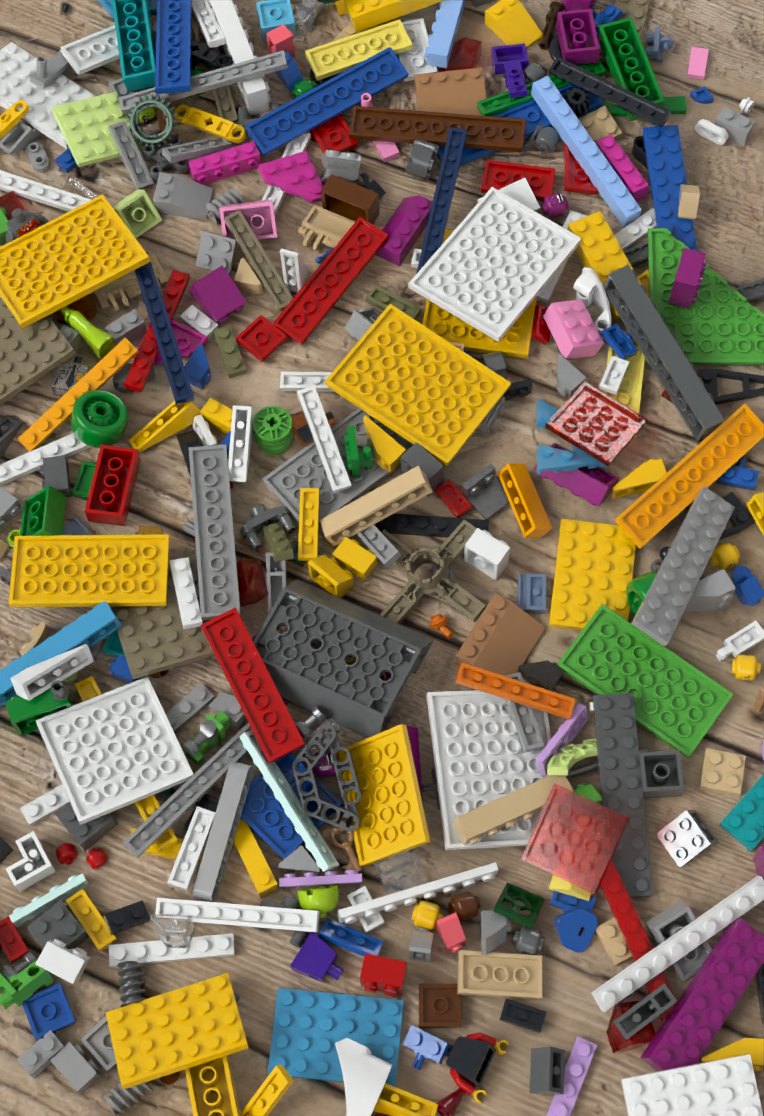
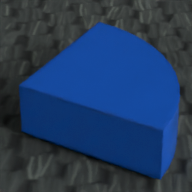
M706 86L690 92V97L698 103H713L714 98Z

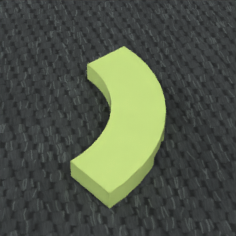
M596 738L583 740V743L577 745L569 744L560 749L561 753H558L557 756L553 755L549 760L547 775L568 776L569 769L573 764L584 758L597 756Z

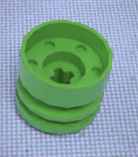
M267 406L255 415L253 429L259 449L270 455H279L286 452L294 441L292 419L289 413L278 406Z

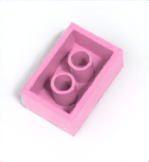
M273 199L219 207L223 236L234 238L224 218L240 209L258 240L277 237Z
M582 299L551 303L543 315L562 356L566 360L595 356L604 344Z

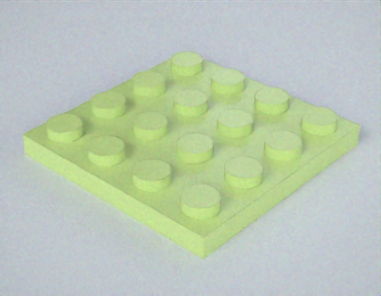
M117 92L52 107V113L78 167L121 157L108 127L125 121L129 127L131 123L127 122L129 119L128 115H123L121 112ZM132 134L139 152H141L143 146L140 143V139L135 140L136 135Z

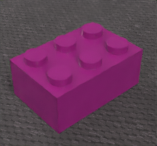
M592 9L558 12L556 27L562 58L574 65L598 63L600 48Z
M687 248L683 249L668 304L690 309L691 303L695 304L707 265V261L704 260L706 253Z

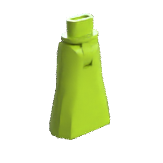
M67 306L61 309L65 321L70 323L75 331L79 332L100 360L115 347L113 336L91 324L79 311L70 310Z

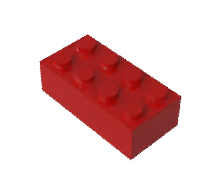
M101 445L84 511L89 522L125 526L141 461L138 449Z

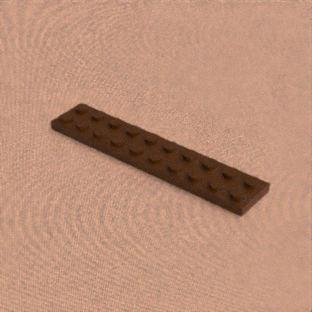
M354 106L349 138L414 144L417 138L438 146H446L449 129L452 127L467 130L464 148L522 152L526 119Z

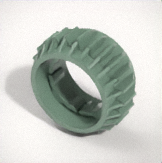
M152 94L150 99L145 95L144 100L140 97L138 99L139 103L135 101L133 103L135 107H130L132 113L127 114L131 117L127 120V122L131 123L128 127L133 130L131 134L136 135L135 140L141 139L140 143L146 142V146L151 143L152 147H154L156 142L158 146H161L162 141L166 144V138L171 140L172 136L170 134H176L173 129L178 128L175 125L179 121V119H175L178 113L173 112L175 107H170L171 102L166 103V98L161 100L160 95L154 98V94ZM146 103H155V104H147L146 106L140 108L143 104H146ZM148 105L160 108L165 116H169L166 118L167 125L165 130L158 134L159 138H153L157 137V135H150L142 130L141 125H137L140 123L139 116L141 111L147 108Z

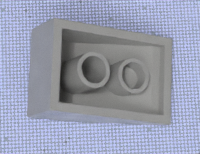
M160 172L154 193L153 205L159 214L207 220L206 204L211 203L213 188L178 174Z
M722 569L699 580L684 611H715L727 608L731 603L736 587L726 571Z
M679 901L645 922L658 946L694 921L695 917L690 907ZM706 940L671 965L682 982L698 972L712 951L708 941Z

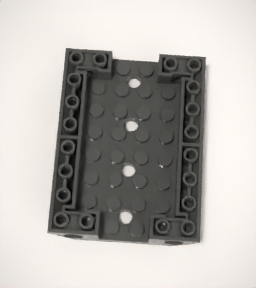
M296 579L284 587L253 643L282 698L309 711L316 705H320L328 715L326 719L369 738L385 731L397 709L395 702L410 674H416L433 643V639ZM287 626L288 630L285 633H278L279 627ZM315 641L322 642L321 647L318 649H313L312 644ZM349 657L356 658V662L354 664H346V660ZM385 672L391 674V678L387 681L381 680V675Z

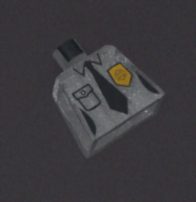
M75 356L73 363H62L51 385L55 396L62 397L89 372L88 366L84 365V358Z

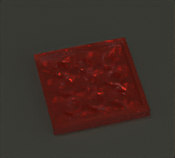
M584 382L550 418L545 428L609 467L646 425L648 419L587 382Z
M554 783L521 859L596 895L630 818Z

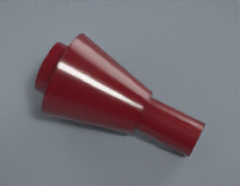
M458 1088L456 1092L454 1091L436 1103L438 1104L437 1112L441 1116H454L466 1092Z

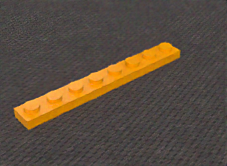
M125 337L31 425L18 440L29 452L37 449L72 415L73 406L82 394L91 390H99L139 351Z

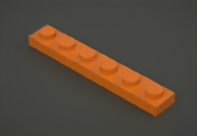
M463 662L459 666L455 680L457 684L565 719L571 718L576 700Z

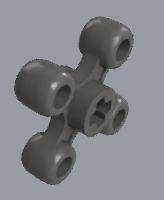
M176 136L168 141V147L182 144L181 139ZM148 144V146L145 145L142 149L145 159H154L158 162L157 165L152 166L150 169V175L154 181H158L160 172L164 173L165 170H171L173 167L181 174H186L189 171L188 159L177 163H170L162 155V148L157 150L155 147H152V144Z

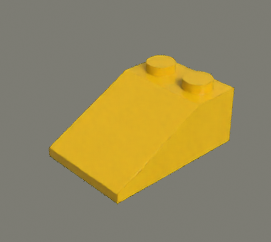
M500 0L485 11V25L507 45L525 43L527 49L542 37V32L519 0Z

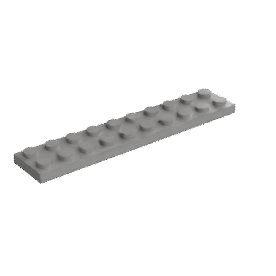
M226 445L189 447L202 621L211 620L235 607L241 617Z
M705 486L699 490L631 623L663 646L669 643L735 508Z

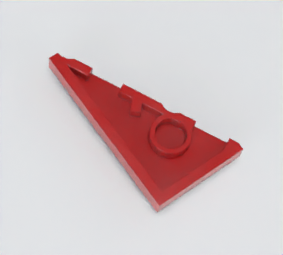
M564 143V191L597 195L598 189L593 185L585 170L582 169L580 163L570 152L569 147Z

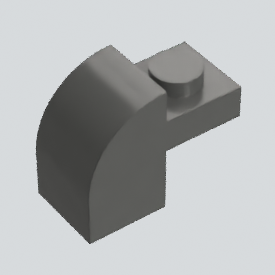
M500 351L480 356L483 365L507 380L506 366Z

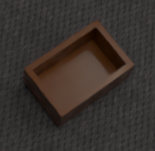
M330 175L321 190L323 209L355 222L359 217H362L373 225L379 215L378 193L374 190L363 188L357 183L346 181L340 176Z

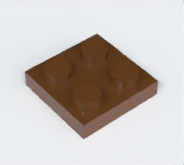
M419 984V1028H462L461 995L457 994V984Z

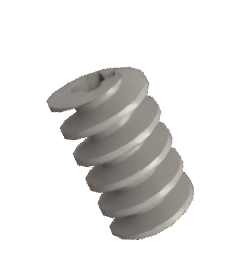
M230 188L229 193L224 192L223 196L219 195L217 197V200L213 199L211 203H207L206 210L211 221L217 224L216 218L221 221L220 206L245 203L239 192Z
M118 1082V1091L111 1088L112 1096L106 1093L103 1095L105 1101L117 1116L116 1111L122 1114L125 1113L124 1105L128 1108L132 1107L130 1100L136 1103L139 1102L138 1094L145 1097V1088L149 1091H153L148 1082L123 1090L121 1083Z

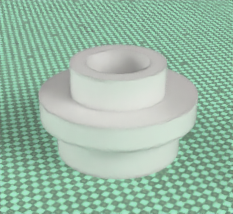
M751 97L744 98L741 101L739 108H741L740 112L742 114H749L755 102L752 101Z

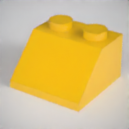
M324 554L308 562L310 578L326 592L342 598L354 585L351 572L339 567L338 562L334 558H328Z

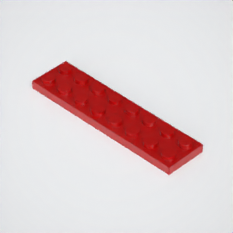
M359 217L273 322V325L302 346L389 239L388 234L362 217Z
M236 607L201 624L200 626L268 762L273 763L304 747L305 743Z

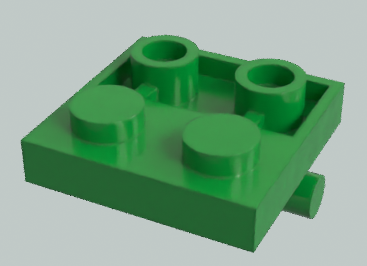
M355 425L347 426L348 433L344 434L348 470H352V476L356 477L360 476L359 467L365 466L366 470L372 468L374 458L369 446L364 447L363 451L358 452Z

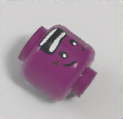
M561 193L546 196L544 204H541L544 215L548 214L550 218L563 216L566 214L567 209H569L567 198L562 196Z
M331 750L328 751L314 769L320 778L336 775ZM320 752L315 753L314 757L318 756Z

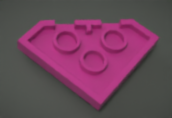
M307 151L258 166L265 184L275 185L281 188V191L293 196H300L309 203L322 200L321 190L323 184Z
M172 320L171 326L181 358L191 356L199 344L204 347L207 343V336ZM160 352L154 365L163 363Z

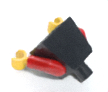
M481 1032L470 1034L466 1037H458L454 1046L450 1044L445 1055L448 1057L446 1065L450 1068V1075L454 1082L467 1094H472L477 1103H482L477 1099L479 1092L485 1096L487 1094L484 1090H477L475 1088L480 1087L495 1052L499 1055L507 1053L500 1049V1044L504 1046L509 1045L506 1040L497 1042L496 1038Z

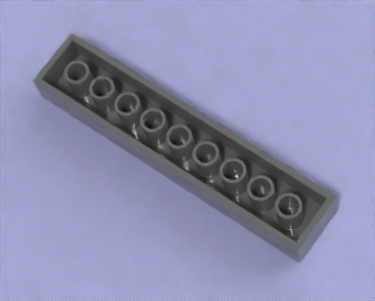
M626 265L610 273L604 285L607 297L694 438L699 442L724 422L723 412L716 407L713 396L705 389L704 382L695 373L693 364L690 361L688 362L683 348L678 346L674 333L667 328L664 317L657 312L655 303L647 296L645 287L640 285L635 271L631 270L629 265Z

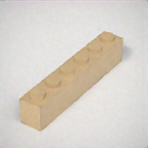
M417 466L334 513L329 514L320 520L325 538L333 546H336L345 537L350 538L432 493L427 475Z
M550 775L456 817L452 824L462 844L470 843L473 845L481 841V837L487 834L491 837L499 833V829L503 827L509 829L515 826L518 820H529L538 811L544 813L553 808L552 805L556 803L562 805L570 800L569 797L574 791L566 776Z

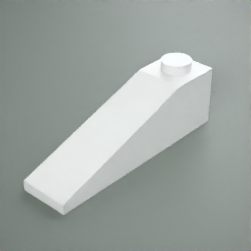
M281 248L280 256L284 284L289 292L297 294L309 279L308 267L299 253Z
M233 405L228 462L229 481L246 482L255 415V408Z
M84 644L28 667L10 679L16 694L29 701L51 688V684L54 681L66 679L94 662L88 645Z

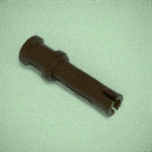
M553 1L550 3V11L545 17L546 25L538 44L542 50L549 48L557 24V14L564 11V5L561 2Z

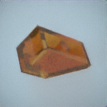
M87 295L67 305L70 310L79 311L87 320L93 319L98 313L95 303ZM61 309L54 312L56 321L59 324H70L65 321Z

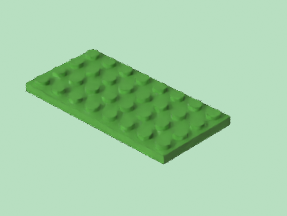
M601 604L557 664L559 669L596 695L633 693L636 723L675 750H680V753L686 758L690 757L733 696V693L603 604Z

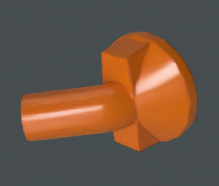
M439 613L430 618L429 626L432 630L438 629L448 639L453 636V632L445 626L448 622L446 615Z

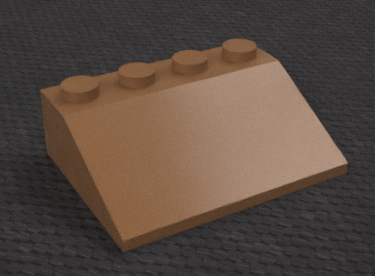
M483 68L414 75L418 111L482 116L477 108V102L486 99Z
M495 593L458 651L456 664L460 666L461 662L503 676L519 673L544 632L545 627L512 601Z

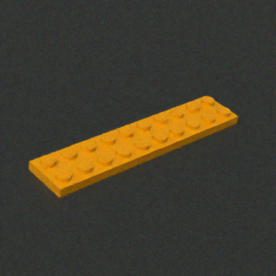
M743 404L614 521L640 549L695 500L703 486L708 488L764 437V424L746 404Z

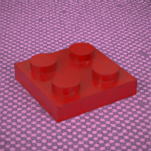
M262 315L236 337V342L261 362L265 361L287 340V335Z

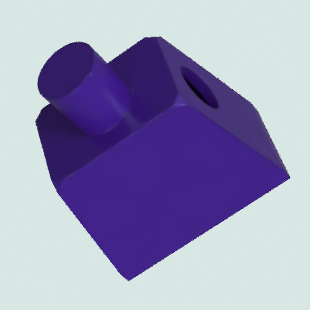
M313 932L310 933L290 965L292 971L319 982H323L327 975L338 980L344 969L335 964L338 959L337 953Z

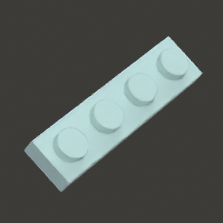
M83 873L73 875L65 884L56 885L46 895H40L32 899L31 903L27 906L16 908L9 917L12 923L19 927L50 909L58 901L61 900L62 902L82 888H86L89 886V883Z

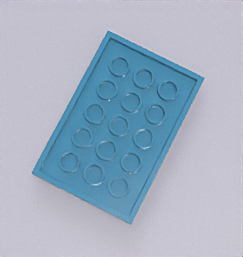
M278 988L268 1075L276 1065L282 1064L292 1078L344 1083L335 1043L348 1038L367 1047L371 1051V1055L392 1064L385 1083L396 1087L404 1000Z

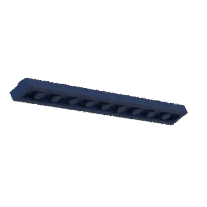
M452 127L449 129L417 273L443 243L467 130Z
M149 262L135 269L134 272L176 405L194 401V395L152 264Z

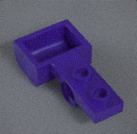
M525 43L491 47L494 74H505L506 89L509 91L510 98L527 96L523 70L529 65V59Z

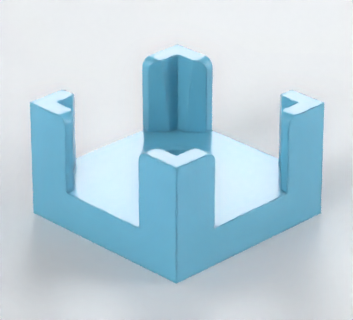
M290 0L256 2L263 42L267 41L266 33L283 24L288 30L290 29L293 32L294 37L296 36Z

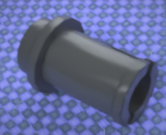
M54 681L51 684L52 695L55 700L63 701L68 697V689L61 681Z

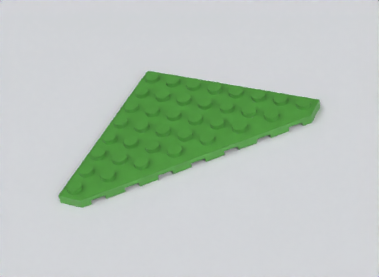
M648 228L649 298L655 303L659 315L664 317L669 331L674 333L675 341L678 346L683 348L688 362L690 361L693 365H764V314L749 304L747 299L737 290L732 289L728 282L718 273L715 274L709 268V265H706L695 304L691 303L690 309L668 304L683 249L689 248L673 237L667 228Z

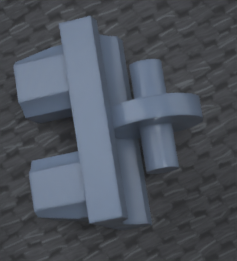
M660 26L655 27L654 33L646 34L647 44L654 45L645 48L648 58H656L657 62H662L663 51L667 52L674 45V41L672 38H669V35L663 36L660 33Z

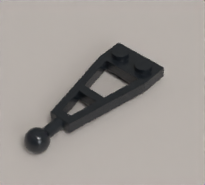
M697 369V376L703 380L705 389L713 396L715 405L764 396V387L749 390V382L764 384V376L722 369ZM717 377L742 381L743 391L718 396Z
M733 492L722 497V499L735 507L729 518L733 527L725 529L719 540L737 534L755 522L753 516ZM663 547L660 550L659 556L663 561L670 547Z

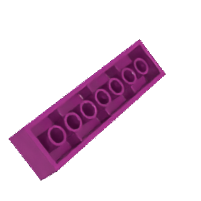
M736 919L728 925L673 1010L669 1013L640 1058L656 1071L698 1063L763 964L764 936L743 919Z

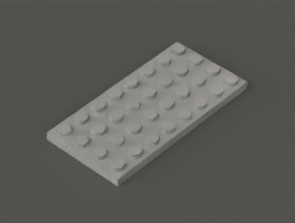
M358 408L331 428L351 482V488L333 493L314 441L262 478V482L279 502L288 509L298 523L300 488H319L320 527L321 519L352 503L391 474L387 469H382L377 463L364 429L363 417L365 415L405 448L406 451L414 444ZM355 425L358 452L363 451L364 447L369 446L374 458L372 468L366 470L365 466L359 467L360 476L356 477L352 476V470H348L344 434L348 433L347 426Z

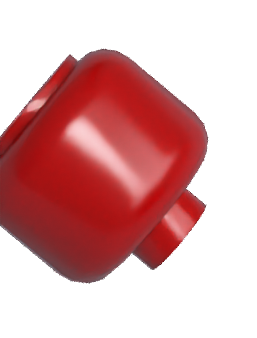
M63 843L56 849V856L61 864L70 865L78 856L75 846L71 843Z
M95 848L91 849L86 857V861L92 869L100 868L108 860V855L102 848L97 850Z

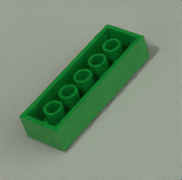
M632 17L599 25L597 38L614 83L664 107L665 100ZM626 111L629 122L641 119Z

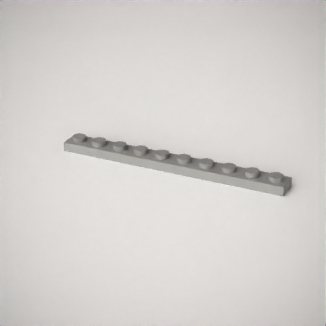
M282 50L192 76L191 91L156 94L155 87L119 97L121 112L123 115L132 113L130 107H135L133 103L135 101L139 103L138 99L140 97L144 100L145 95L149 99L152 94H154V98L160 95V99L166 98L165 102L167 103L286 69L288 65L285 52ZM146 103V104H143L140 108L146 106L147 104H155V103Z
M249 722L123 842V846L137 859L228 772L231 762H238L248 753L243 747L240 736L244 732L253 731Z

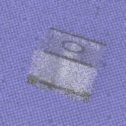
M412 849L373 863L387 895L428 883L418 857Z

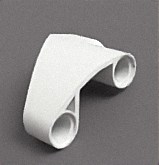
M584 267L573 289L577 291L576 300L582 299L586 307L594 303L602 312L595 321V326L603 340L604 338L601 335L603 329L599 327L606 329L611 326V311L608 298L594 270Z
M346 1038L335 1043L344 1080L346 1116H371L392 1064L371 1055V1051L367 1047Z

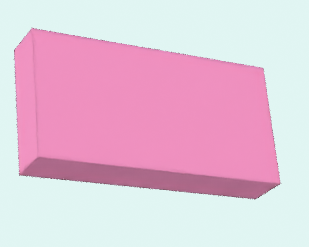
M691 48L687 78L704 80L709 49Z

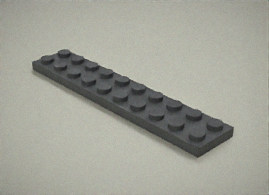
M633 693L593 695L606 856H611L630 898L652 896L634 696Z

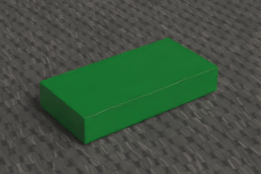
M83 461L72 490L73 496L88 499L96 463Z

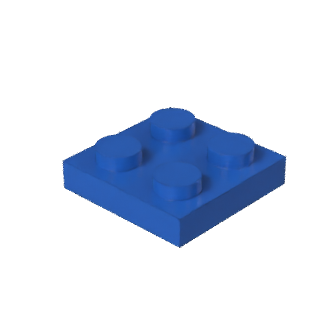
M61 983L36 993L23 1001L22 1005L36 1041L44 1038L43 1036L50 1030L55 1033L76 1023Z

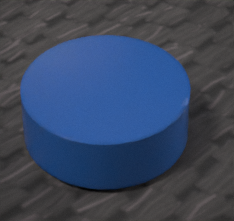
M744 566L736 567L731 576L733 583L746 574L752 575L751 571Z

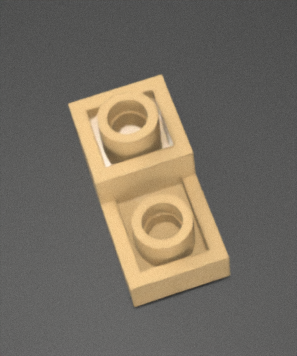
M44 621L36 624L31 629L29 635L32 641L22 646L19 651L21 656L26 654L31 648L44 642L47 638L49 628Z

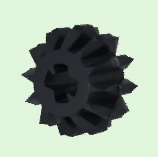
M573 87L571 90H566L562 97L574 114L580 117L581 113L586 114L587 110L591 107V97L587 90L581 91V87L579 89Z

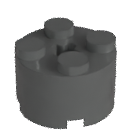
M416 138L410 152L406 172L430 179L439 146Z

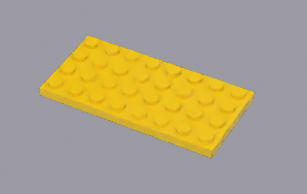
M169 534L15 536L9 607H95L104 601L109 606H166Z

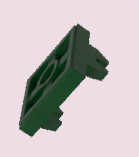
M506 883L493 912L533 928L545 899L510 883ZM507 901L511 903L514 909L511 910L507 908L504 902ZM515 901H521L525 906H519ZM527 910L532 912V914L525 916L519 912Z

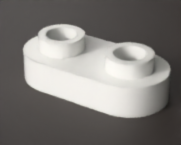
M701 119L695 125V130L699 135L716 144L723 145L729 138L726 129L711 123L709 120Z

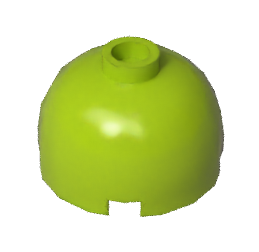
M321 885L297 890L301 908L303 910L320 911L319 918L327 917V913L333 911L339 902L338 885H329V888Z

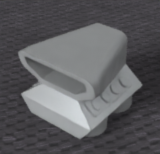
M326 150L323 153L321 162L325 170L320 179L322 183H326L331 174L355 183L354 181L358 179L361 155L334 150Z

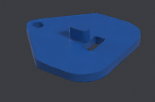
M577 908L556 917L554 923L562 945L574 952H583L589 946L597 928L598 920L593 913ZM581 927H584L581 936H579L578 933Z

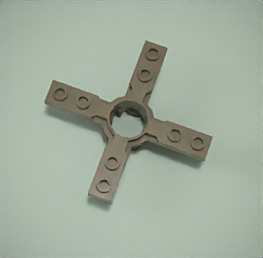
M463 520L436 552L429 549V553L428 548L423 547L420 548V554L418 551H412L386 530H383L381 533L402 555L394 563L407 570L408 583L379 616L400 624L417 605V600L423 594L436 592L447 603L475 622L485 610L486 605L449 578L448 565L465 550V544L477 528ZM435 563L440 566V569L432 576V582L428 578L422 579L421 583V580L414 576L417 568L422 564Z

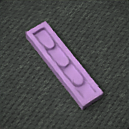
M578 704L573 710L571 718L560 725L557 733L553 738H550L543 751L537 755L536 762L540 773L547 775L548 763L551 757L561 753L560 749L569 745L589 720L586 706Z
M347 870L345 875H337V871L325 872V876H317L316 872L304 873V877H296V874H284V878H279L280 888L363 883L362 874H358V870Z
M577 1036L564 1069V1094L554 1095L547 1116L571 1115L597 1044Z

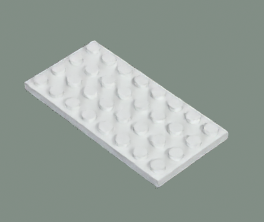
M13 42L9 43L0 50V106L8 110L18 100H24L29 105L30 110L27 116L25 115L21 120L68 149L69 146L52 113V107L95 97V95L62 74L44 89L30 82V76L37 70V58Z

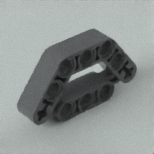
M330 725L322 726L293 763V772L302 807L306 814L346 831H356L361 825L356 805L362 801L363 796L353 756L350 750L341 747L338 732L334 727ZM332 730V738L325 739L326 735L324 734V732H330ZM318 739H320L321 741H323V740L325 739V741H324L323 743H325V744H327V745L324 747L323 744L317 742ZM317 745L321 751L318 756L314 757L311 755V749ZM329 750H331L346 810L325 802L321 798L314 769ZM340 751L347 753V759L343 762H339L337 759ZM304 761L308 764V769L301 773L298 766ZM349 770L352 773V779L345 782L342 775L345 771ZM310 781L313 784V789L306 793L303 786L305 782ZM355 790L358 797L355 801L350 802L347 795L350 791ZM316 801L318 809L312 813L309 811L308 806L310 802ZM330 809H335L337 812V817L334 820H329L327 817V812ZM353 816V821L356 823L349 828L347 822L340 820L342 817L351 819Z

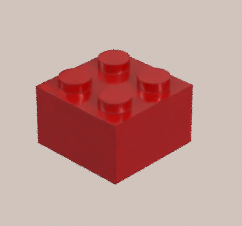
M365 953L360 974L361 987H364L365 991L376 993L377 990L384 991L385 995L397 997V994L402 995L407 975V962Z

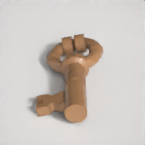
M336 826L333 827L331 842L336 847L344 849L349 857L348 859H350V863L347 866L341 867L342 870H358V873L362 872L363 869L359 866V860L352 848L353 831H347L349 839L339 843L336 835L343 832L344 829Z

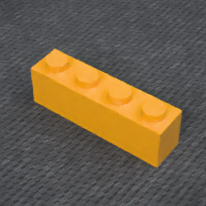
M508 463L497 474L524 538H541L552 529V526L527 467L522 463Z

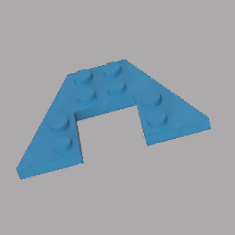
M540 399L537 400L536 427L572 435L573 452L550 446L538 445L536 450L537 475H540L543 471L553 470L554 473H558L560 471H575L579 467L588 466V469L610 466V437Z

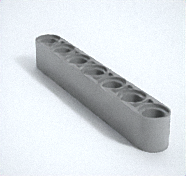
M233 761L229 766L194 884V898L215 902L218 897L253 777L254 768L251 765Z

